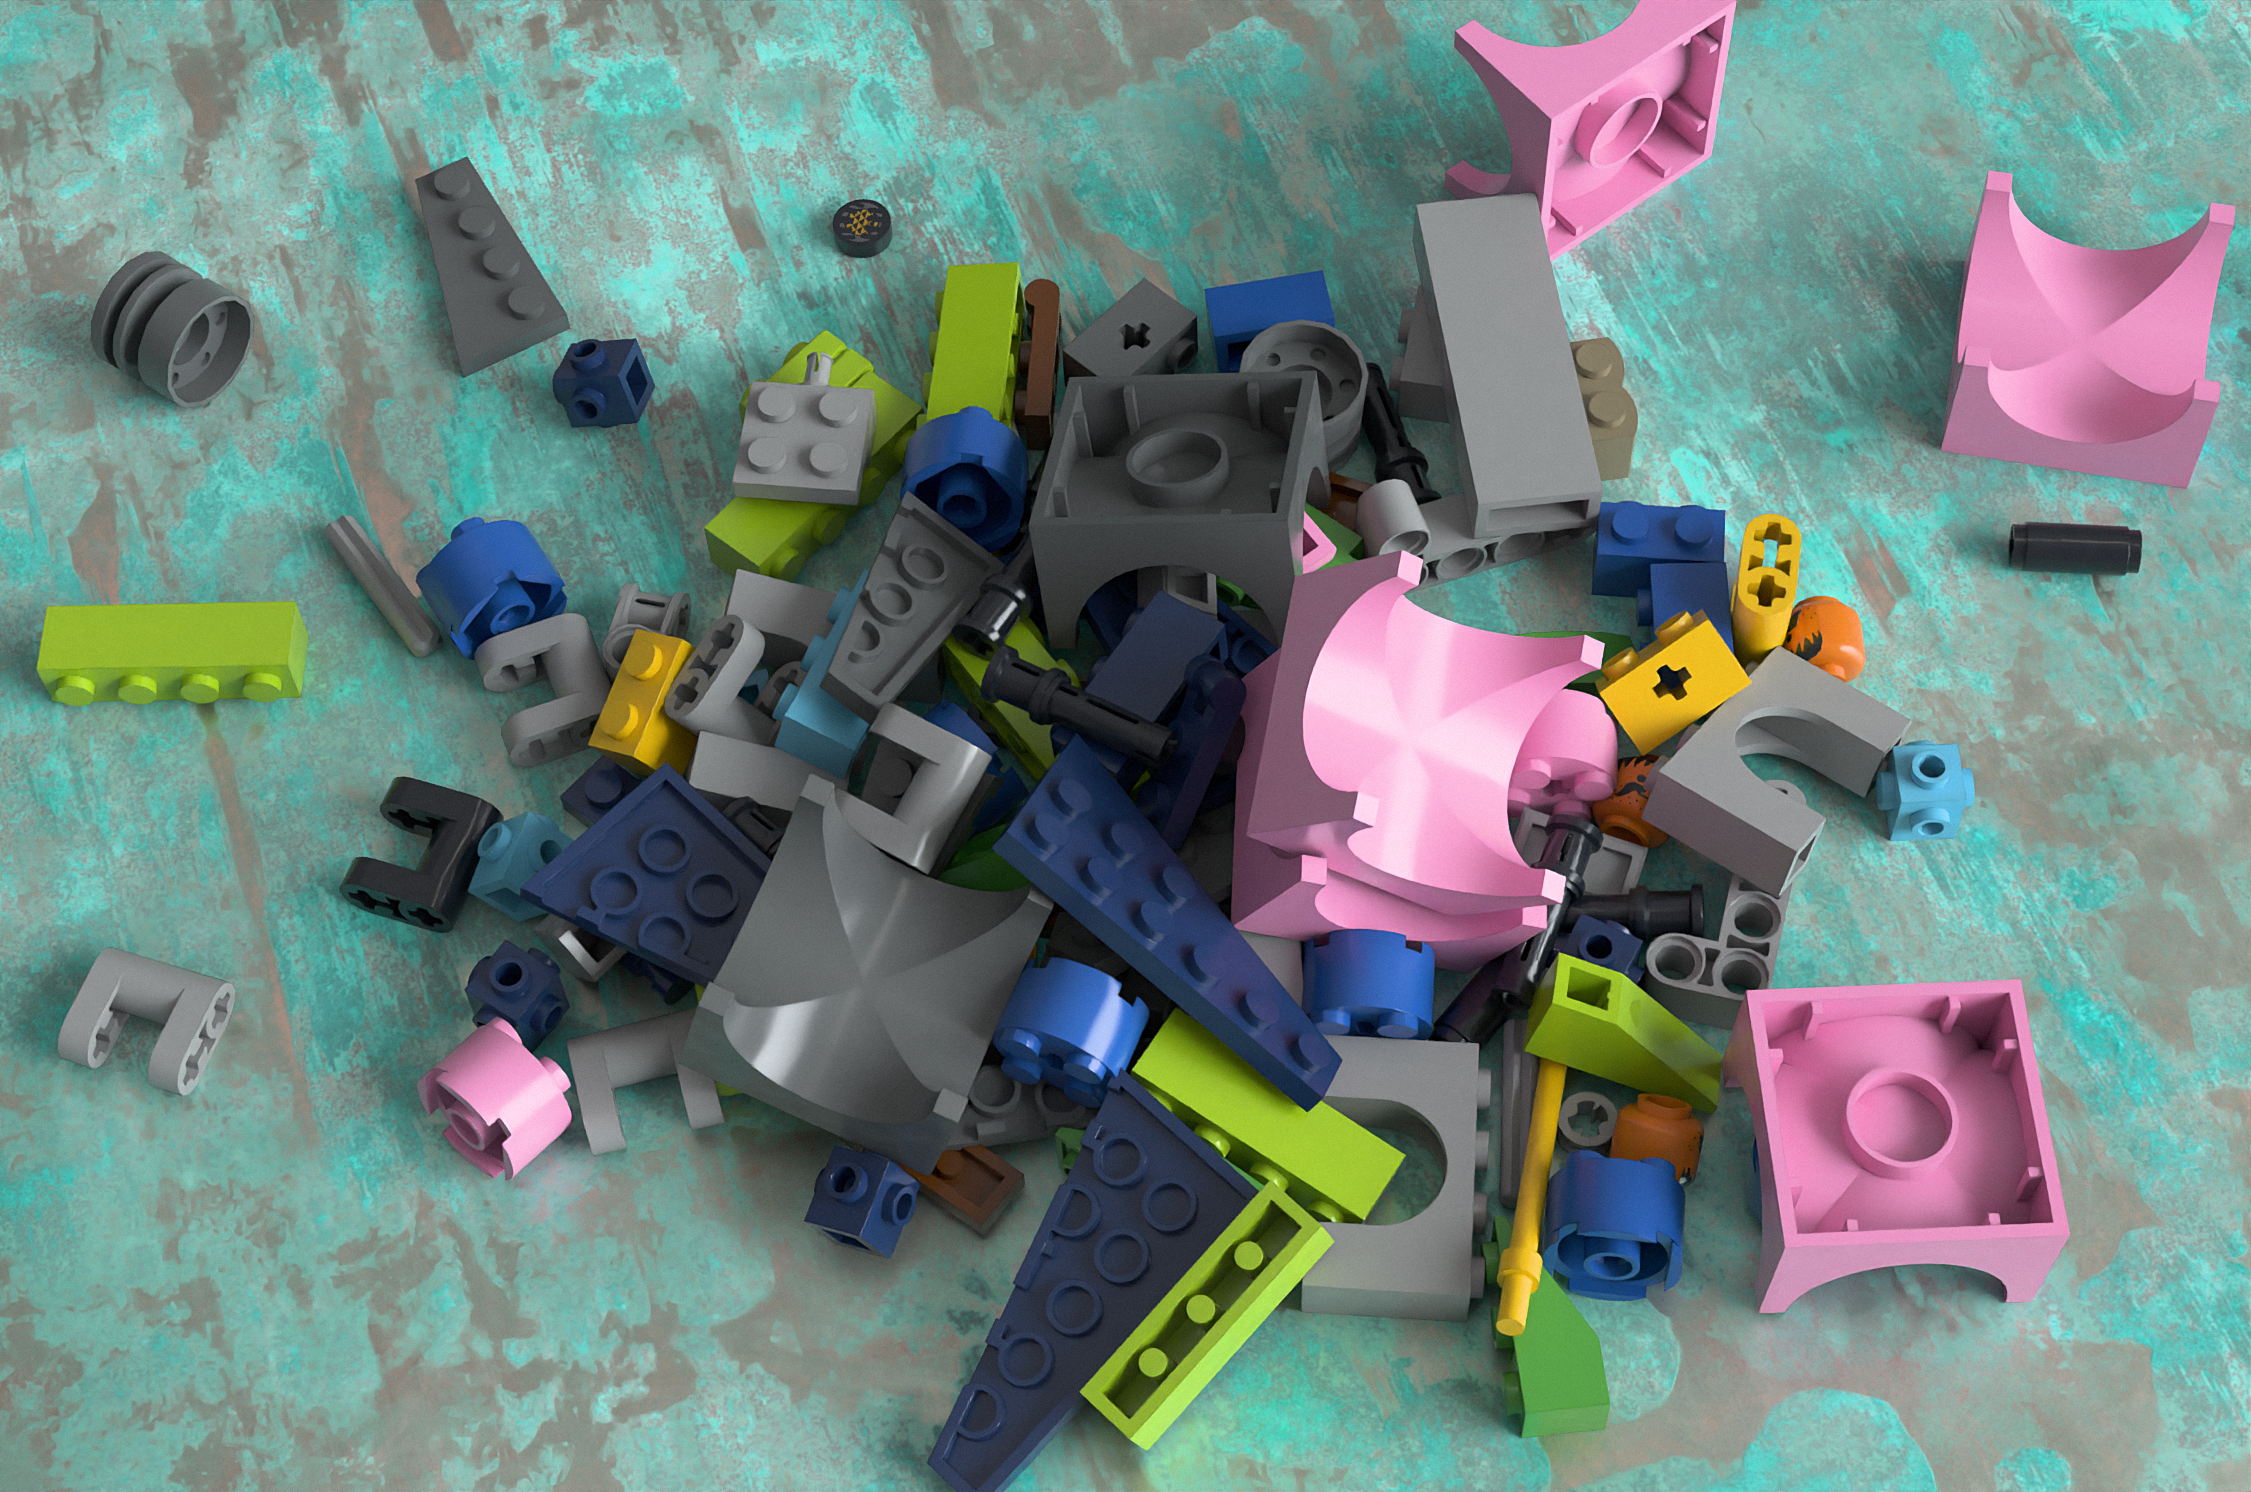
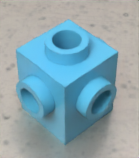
M1919 740L1907 743L1904 746H1893L1886 771L1877 772L1876 775L1877 806L1880 811L1885 810L1890 841L1953 839L1956 836L1964 808L1972 807L1974 803L1973 773L1970 768H1962L1958 743L1936 744L1932 741Z
M526 812L508 820L495 823L485 832L479 843L478 855L481 858L468 892L517 922L548 913L520 899V887L575 840L559 831V826L555 821L537 813Z

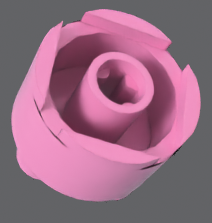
M1561 689L1546 704L1528 730L1515 759L1507 797L1508 818H1519L1525 807L1549 816L1555 814L1572 815L1591 823L1593 801L1609 798L1613 794V789L1618 788L1619 721L1615 715L1610 718L1606 714L1605 702L1590 694Z
M499 1017L493 1018L486 1025L476 1029L421 1077L417 1083L420 1100L429 1116L439 1108L451 1124L442 1132L444 1137L468 1162L493 1178L498 1177L505 1170V1180H511L567 1130L573 1119L569 1105L563 1095L571 1086L566 1073L555 1061L544 1056L538 1061L522 1045V1041L514 1028Z

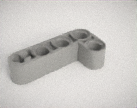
M1398 479L1386 480L1373 485L1359 497L1356 507L1355 533L1363 537V559L1400 550L1423 559L1419 585L1409 589L1402 595L1573 545L1587 539L1596 531V526L1473 539L1464 492L1417 505L1408 483Z
M1771 779L1765 781L1807 806V800L1803 792L1794 784L1785 780ZM1732 872L1718 941L1679 933H1668L1659 936L1650 944L1646 952L1643 966L1646 972L1641 989L1677 1019L1733 1030L1744 995L1732 993L1725 986L1740 984L1749 990L1770 989L1792 883L1779 898H1776ZM1743 927L1753 928L1764 936L1749 937L1742 934L1738 929ZM1666 969L1681 972L1686 978L1670 980L1661 975L1659 971Z

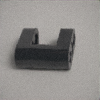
M396 777L393 779L380 805V813L396 827L430 838L425 852L415 871L373 858L356 857L352 861L339 887V891L351 904L369 913L429 931L448 933L453 929L470 894L468 888L481 858L478 855L479 843L485 832L493 824L504 821V816L494 805L479 797L415 778Z

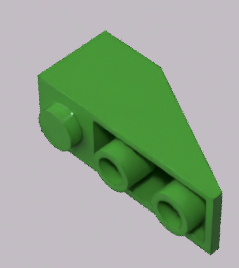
M1494 1216L1491 1242L1480 1244V1254L1485 1259V1284L1497 1283L1501 1253L1510 1246L1513 1226L1505 1216ZM1542 1265L1539 1287L1530 1294L1525 1330L1521 1335L1508 1336L1499 1332L1496 1328L1499 1306L1491 1307L1490 1310L1494 1346L1496 1349L1507 1348L1511 1372L1501 1373V1391L1506 1415H1518L1521 1438L1605 1430L1611 1404L1599 1337ZM1497 1283V1289H1498V1295H1499V1302H1500L1501 1293H1502V1288H1501V1287L1498 1285V1283Z

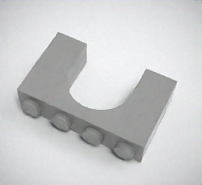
M737 569L727 599L724 616L730 614L738 615L760 631L764 636L765 647L759 663L781 668L786 663L793 661L802 662L816 634L827 639L834 624L827 621L826 617L837 594ZM700 730L686 781L720 813L738 798L749 796L760 804L762 815L777 827L784 828L789 824L799 795L810 773L836 784L834 792L838 788L857 798L858 794L848 792L847 788L850 774L857 776L861 774L866 757L868 739L864 740L844 780L779 748L762 746Z
M1778 645L1761 664L1751 661L1744 670L1752 681L1751 684L1709 711L1702 726L1692 723L1681 737L1671 759L1662 755L1655 762L1644 782L1643 788L1650 792V796L1641 819L1776 898H1779L1808 864L1827 818L1761 780L1745 765L1740 756L1753 753H1769L1797 760L1865 798L1876 785L1877 772L1886 771L1892 747L1902 745L1912 722L1911 719Z
M1323 1035L1343 1061L1321 1101L1361 1127L1394 1130L1419 1142L1435 1159L1441 1171L1444 1184L1438 1196L1424 1211L1400 1223L1364 1225L1318 1222L1335 1242L1302 1278L1301 1312L1467 1322L1470 1298L1483 1299L1485 1274L1484 1257L1472 1256V1234L1485 1235L1487 1193H1474L1475 1171L1487 1172L1489 1131L1476 1130L1477 1109L1489 1110L1491 1092V1069H1478L1479 1044Z

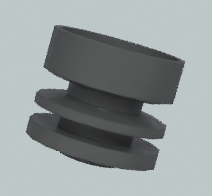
M161 251L144 252L127 261L111 277L100 295L91 320V344L97 357L136 380H143L146 386L184 408L201 407L218 397L235 379L247 358L254 338L255 317L249 302L209 278L203 279L202 275Z
M1303 319L1277 323L1256 335L1243 353L1239 373L1317 371L1328 471L1335 473L1345 467L1358 446L1368 381V370L1363 353L1347 334L1327 323Z

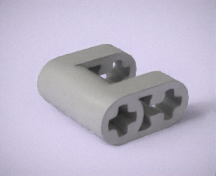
M576 613L557 615L492 637L477 648L474 660L486 689L493 692H508L549 679L556 700L513 715L501 727L504 745L509 759L514 765L534 767L592 748L588 746V742L612 685L589 623L584 616Z
M730 614L722 617L711 626L672 683L665 698V713L697 737H699L701 730L762 746L777 748L774 744L782 722L772 718L773 713L787 685L791 683L800 688L807 672L799 669L801 662L793 661L786 663L769 679L753 705L737 695L759 663L764 652L765 640L760 631L740 616Z
M885 701L869 730L888 743L919 758L922 762L892 816L838 788L835 791L836 803L847 822L871 845L908 866L929 875L992 757L960 737L893 703Z
M107 947L95 960L64 1019L58 1038L59 1056L64 1060L89 1068H99L110 1055L129 1016L134 1015L165 1025L150 1056L148 1065L149 1084L155 1088L181 1096L189 1095L198 1084L229 1022L235 1003L234 985L231 982L118 948Z
M697 1007L566 1040L583 1122L593 1156L627 1147L614 1089L675 1073L678 1074L692 1131L725 1123L715 1080L679 1064Z

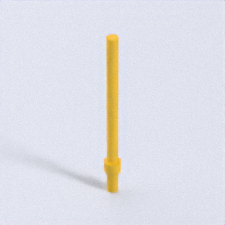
M1541 1057L1510 1246L1501 1253L1497 1274V1283L1502 1288L1496 1328L1499 1332L1508 1336L1521 1335L1525 1330L1530 1294L1539 1287L1543 1263L1537 1250L1567 1071L1566 1065Z

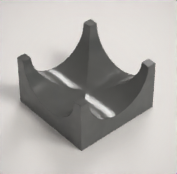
M1317 371L1069 378L1028 525L1051 649H1076L1080 635V612L1090 596L1104 583L1128 571L1161 565L1182 566L1206 571L1239 587L1267 615L1276 634L1278 646H1282L1295 576L1303 574L1305 502L1314 508H1329L1331 497Z
M810 773L745 922L713 983H708L698 1003L679 1064L930 1177L968 1102V1093L991 1042L993 1033L1045 922L1052 911L1055 901L1032 882L1023 888L1013 891H979L941 882L902 865L871 845L847 822L836 803L834 792L836 784Z

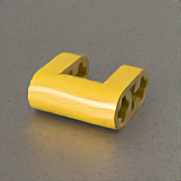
M1763 514L1754 518L1747 524L1743 535L1738 574L1733 585L1730 600L1734 656L1743 669L1751 661L1761 664L1778 645L1783 647L1795 600L1802 542L1801 533L1794 522L1787 517L1777 514ZM1771 539L1777 541L1778 551L1774 568L1762 566L1765 551L1764 540Z

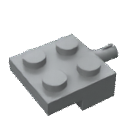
M812 352L807 356V367L803 383L788 384L751 381L732 480L735 496L858 505L864 468H869L878 419L873 389L833 387L828 385L833 359L830 355L821 352L820 361H818L817 352Z

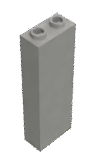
M1535 192L1522 194L1501 193L1492 197L1463 200L1442 199L1432 203L1416 204L1412 243L1473 539L1597 526L1603 487Z

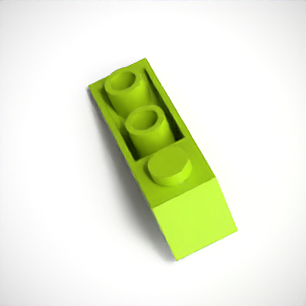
M1560 952L1558 953L1533 995V1003L1528 1012L1523 1051L1650 1094L1677 1098L1689 1103L1692 1108L1713 1114L1718 1107L1722 1055L1624 974Z

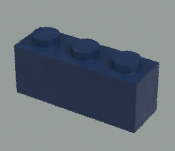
M1159 589L1146 608L1140 606L1131 614L1125 624L1122 640L1110 657L1103 655L1094 664L1087 678L1085 691L1130 710L1147 720L1168 727L1176 719L1189 689L1184 678L1185 667L1189 661L1201 654H1210L1222 664L1228 658L1225 624ZM1055 722L1050 729L1054 758L1077 732ZM1077 732L1127 795H1129L1149 765Z

